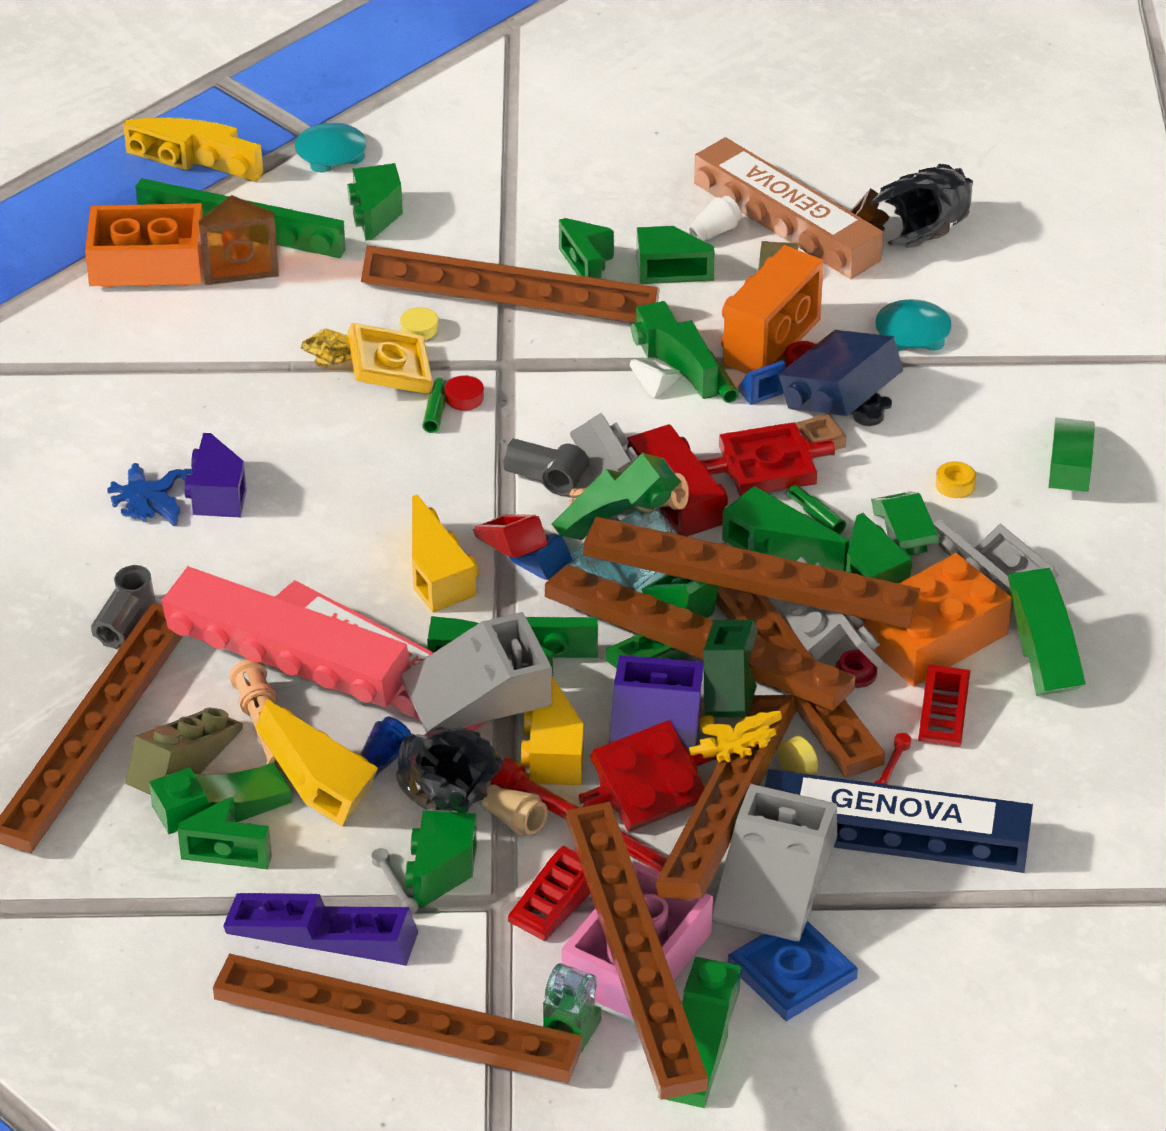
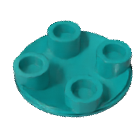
M318 124L304 130L295 141L297 154L309 162L311 170L315 172H327L332 166H340L347 163L358 164L365 158V136L360 130L347 124Z
M904 299L884 306L876 316L875 325L880 335L894 336L898 351L905 348H926L935 351L943 348L945 338L951 330V319L945 310L931 302Z

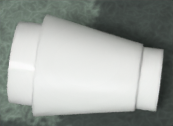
M715 197L692 223L687 225V233L702 241H706L735 229L737 222L742 219L741 210L731 197Z

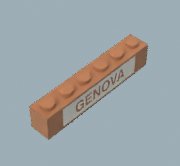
M727 137L695 154L694 184L715 197H731L739 206L741 213L790 243H798V248L812 256L823 259L824 264L850 280L881 261L882 230Z

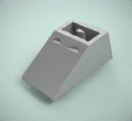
M523 612L480 622L401 674V680L426 733L439 727H466L552 705V667Z
M750 784L734 827L712 912V921L799 942L837 839V803Z

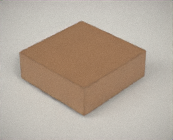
M830 414L796 422L800 434L810 443L832 439L835 450L846 447V435Z

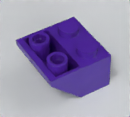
M619 655L614 681L609 743L670 720L681 743L689 751V747L697 746L700 727L699 719L701 718L704 697V663Z

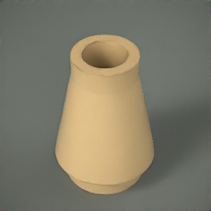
M491 785L486 789L488 795L481 800L482 807L492 812L516 834L534 835L542 829L547 819L548 809L537 794L505 789L497 785Z

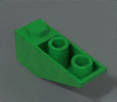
M755 486L723 510L722 540L729 545L797 561L802 556L809 564L815 565L818 562L822 567L846 572L849 549L848 539Z

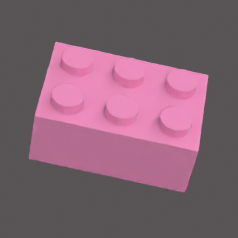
M633 861L632 865L672 978L675 981L712 934L713 896L705 893L703 898L689 901H681L677 898H659L655 882L660 872ZM595 908L561 949L562 986L633 1019Z

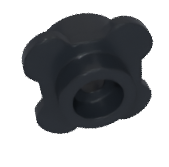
M876 392L854 410L851 415L861 425H878L884 419V411L892 407V400L886 396L881 397Z

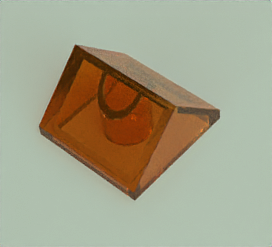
M231 195L198 221L205 285L279 276L273 212Z

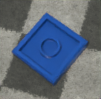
M808 921L799 942L762 934L728 954V963L741 966L740 978L785 1021H788L857 979L858 968Z

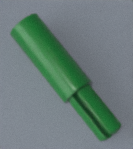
M710 351L718 365L717 391L724 402L731 403L738 398V390L724 367L718 363L712 351Z
M437 378L434 381L432 393L428 398L422 423L423 429L428 433H436L440 428L446 401L445 385L447 381H443V378Z
M793 485L789 488L792 491H788V496L801 505L803 510L818 523L839 534L844 531L846 521L819 499L810 496L798 485Z

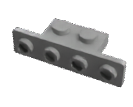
M602 412L570 432L575 445L587 454L589 459L588 467L595 479L605 469L623 473L638 458L632 446L626 450L623 448L629 441L618 423L616 422L610 426ZM636 507L617 514V516L623 523L644 527L662 515V511L657 507L653 512L646 513Z
M940 518L933 523L940 535L938 544L949 556L954 553L959 554L1011 597L1008 574L1050 567L1054 578L1056 579L1059 576L1053 566L1001 523L975 548Z
M802 556L797 560L799 562L808 563ZM788 601L778 608L806 650L816 660L821 658L844 636L848 635L855 646L876 667L884 662L875 650L880 645L878 640L864 625L859 628L864 624L862 618Z

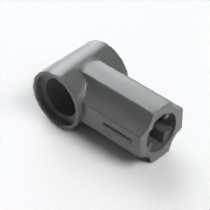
M512 438L509 442L503 460L505 471L541 480L547 490L560 496L570 494L589 465V459L585 451L574 444H562L556 450Z
M141 565L126 566L116 573L114 577L116 588L91 625L92 635L100 640L103 646L117 649L119 645H122L150 605L156 603L151 573Z

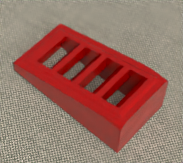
M505 514L474 526L475 528L473 529L476 538L513 558H518L547 545V539L540 518L536 515Z
M928 664L918 736L919 742L961 747L971 670ZM933 690L956 692L958 696L933 693ZM932 701L955 704L957 708L932 705ZM930 713L955 717V721L931 718ZM929 726L954 729V733L928 730Z
M561 846L555 852L509 913L508 922L544 942L591 894L577 852L566 846ZM557 884L564 886L567 890L558 887ZM544 897H547L548 899H550V900L556 902L557 904L554 905L553 903H551V902H549V901H547V900H545V899H543V898H544ZM534 908L547 915V917L543 919L530 911Z

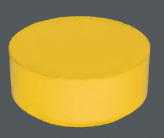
M952 461L942 464L937 469L935 485L937 490L944 496L963 498L969 496L975 490L976 472L970 465Z

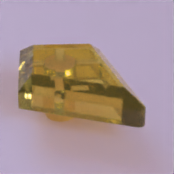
M324 328L302 342L301 349L316 356L315 364L321 368H328L330 364L336 365L352 361L349 339L346 334Z

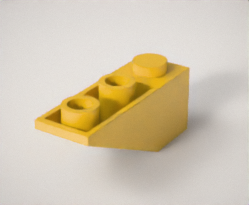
M417 494L412 496L413 587L432 612H436L476 596V578L479 577V568L474 557L470 554L466 555L459 546L455 534L451 530L447 531L440 523L434 508H428Z
M552 676V705L524 712V735H530V740H522L521 765L529 766V779L537 784L582 785L584 724Z
M267 699L256 724V730L304 803L340 826H343L369 792L378 768L369 763L362 755L353 753L331 739L325 732L317 730L297 718L290 710L280 707Z

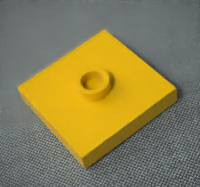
M351 323L348 330V339L356 381L423 394L430 393L433 381L424 336Z

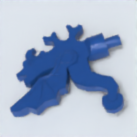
M133 463L128 470V484L122 486L112 481L110 487L107 488L108 494L121 493L117 496H111L113 507H117L120 502H128L126 504L128 510L121 509L122 516H131L134 519L139 518L143 522H147L146 517L154 518L155 512H157L172 526H176L178 515L181 513L180 507L176 505V498L169 497L167 492L178 478H182L185 481L186 475H192L193 472L192 469H175L169 471L160 480L145 481L144 469L139 467L138 463ZM147 503L153 505V510L149 507Z

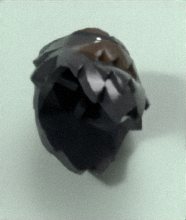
M938 164L937 167L921 169L918 173L901 176L899 180L880 188V193L871 201L872 205L886 202L895 206L894 213L901 217L903 223V230L900 236L887 242L889 246H905L906 248L920 246L927 240L945 236L949 233L952 225H956L968 216L972 199L973 180L966 178L962 168L953 169L950 165Z
M439 727L424 735L412 733L410 737L407 736L403 740L400 747L396 777L398 785L405 795L427 811L467 813L473 803L487 797L488 794L484 785L499 773L503 760L499 756L497 749L491 745V742L481 738L479 732L463 727Z

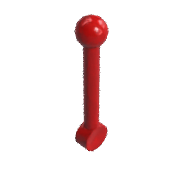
M906 733L895 735V749L880 779L874 783L888 785L887 783L902 752L911 747V736Z

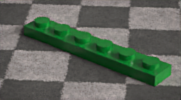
M143 178L135 186L137 205L202 203L204 230L335 258H341L346 250L344 220Z

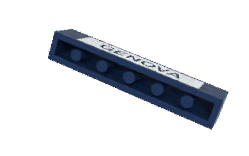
M768 769L765 787L837 803V839L834 848L1025 873L1033 804Z

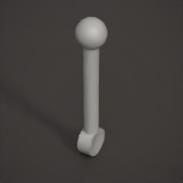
M383 848L374 850L371 855L373 865L381 867L401 900L400 907H409L412 915L415 914L418 910V903L415 899L409 898L390 866L389 852Z

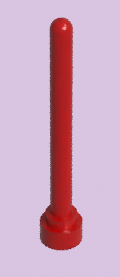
M510 758L503 759V765L499 773L490 780V786L497 785L505 789L537 794L550 812L565 820L566 810L579 808L531 781L529 774L525 772L524 766ZM621 831L629 856L661 873L668 857Z

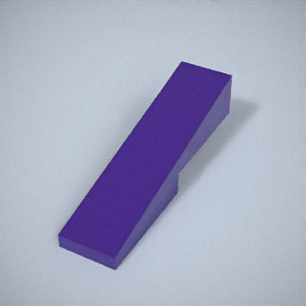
M237 893L223 925L226 934L404 966H407L418 935V929L409 907L325 906L320 894Z

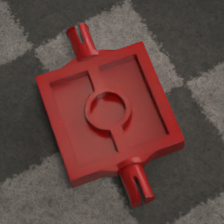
M792 422L719 434V448L723 457L703 461L710 475L726 472L733 479L741 497L754 486L764 492L789 489L793 485L802 487L817 484V470L812 459L835 455V446L832 439L810 443L800 434L796 423Z
M670 720L593 749L589 757L599 774L600 786L580 793L578 796L580 805L583 804L582 807L611 802L612 808L619 813L627 831L630 832L695 806L705 789L697 774V766L716 760L717 757L703 758V754L691 756L690 751L681 743Z

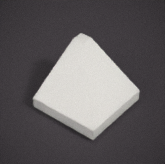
M653 358L634 359L630 362V367L647 393L654 398H658L681 376L679 370Z

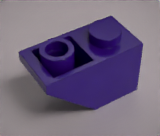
M203 433L199 449L194 448L192 451L191 468L193 474L186 475L185 498L191 499L193 515L241 518L247 492L244 461L213 434Z

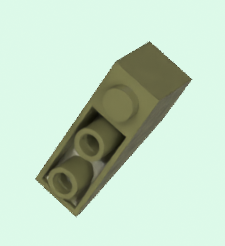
M209 707L198 713L181 717L179 720L163 726H156L150 731L136 735L125 784L151 795L149 781L188 767L192 769L193 773L201 774L242 731L243 723L229 718V714L222 709Z

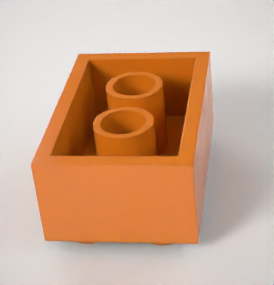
M202 203L90 206L85 245L89 286L140 285L147 287L152 285L187 286L190 284H201L205 248Z
M784 245L773 257H768L763 267L754 276L748 277L744 285L733 296H729L726 299L722 308V317H724V333L721 339L723 365L748 374L750 371L779 362L784 358L787 346L801 341L821 320L823 259Z
M954 553L899 583L920 588L919 601L909 629L862 618L864 624L860 626L861 628L864 625L880 643L875 650L882 660L915 687L926 681L928 664L950 667L1006 636L1009 631L1012 597L959 554Z

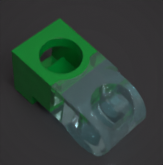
M558 963L553 968L545 989L543 1027L560 1030L558 1026L561 1021L565 1022L573 1029L574 1034L583 1036L582 1051L602 1020L601 1007L595 1006L596 976Z

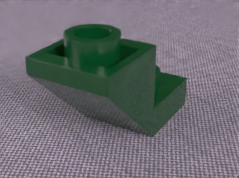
M754 619L713 620L703 650L705 715H712L713 717L748 716L757 688L748 663L758 634Z

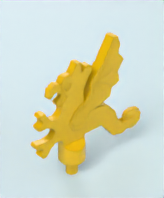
M760 712L754 716L745 717L743 721L736 724L734 731L730 725L714 724L715 719L712 715L703 716L699 719L700 729L703 734L717 736L718 738L700 739V745L689 747L691 756L703 754V758L716 756L717 762L723 760L730 762V754L738 753L740 758L746 755L751 756V748L746 747H755L757 744H759L760 749L767 747L768 742L771 740L770 738L776 735L775 728L770 729L769 726L782 719L781 712Z

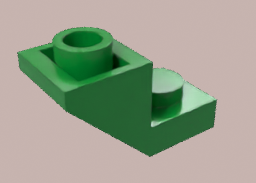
M907 491L871 499L874 515L884 516L887 536L900 548L905 549L909 555L927 552L928 544L939 542L938 533L919 492Z

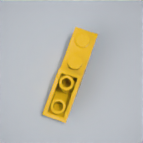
M184 118L129 119L123 123L126 153L186 171L194 164H198L255 182L263 175L261 145L239 139L237 128Z

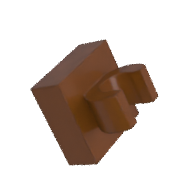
M870 188L850 212L884 231L885 227L883 225L889 220V215L883 210L877 209L879 203L872 205L871 201L879 193Z

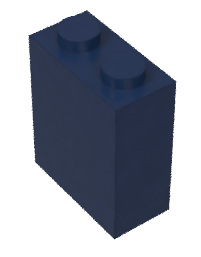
M834 330L779 373L778 376L788 408L848 416L903 371L894 336Z

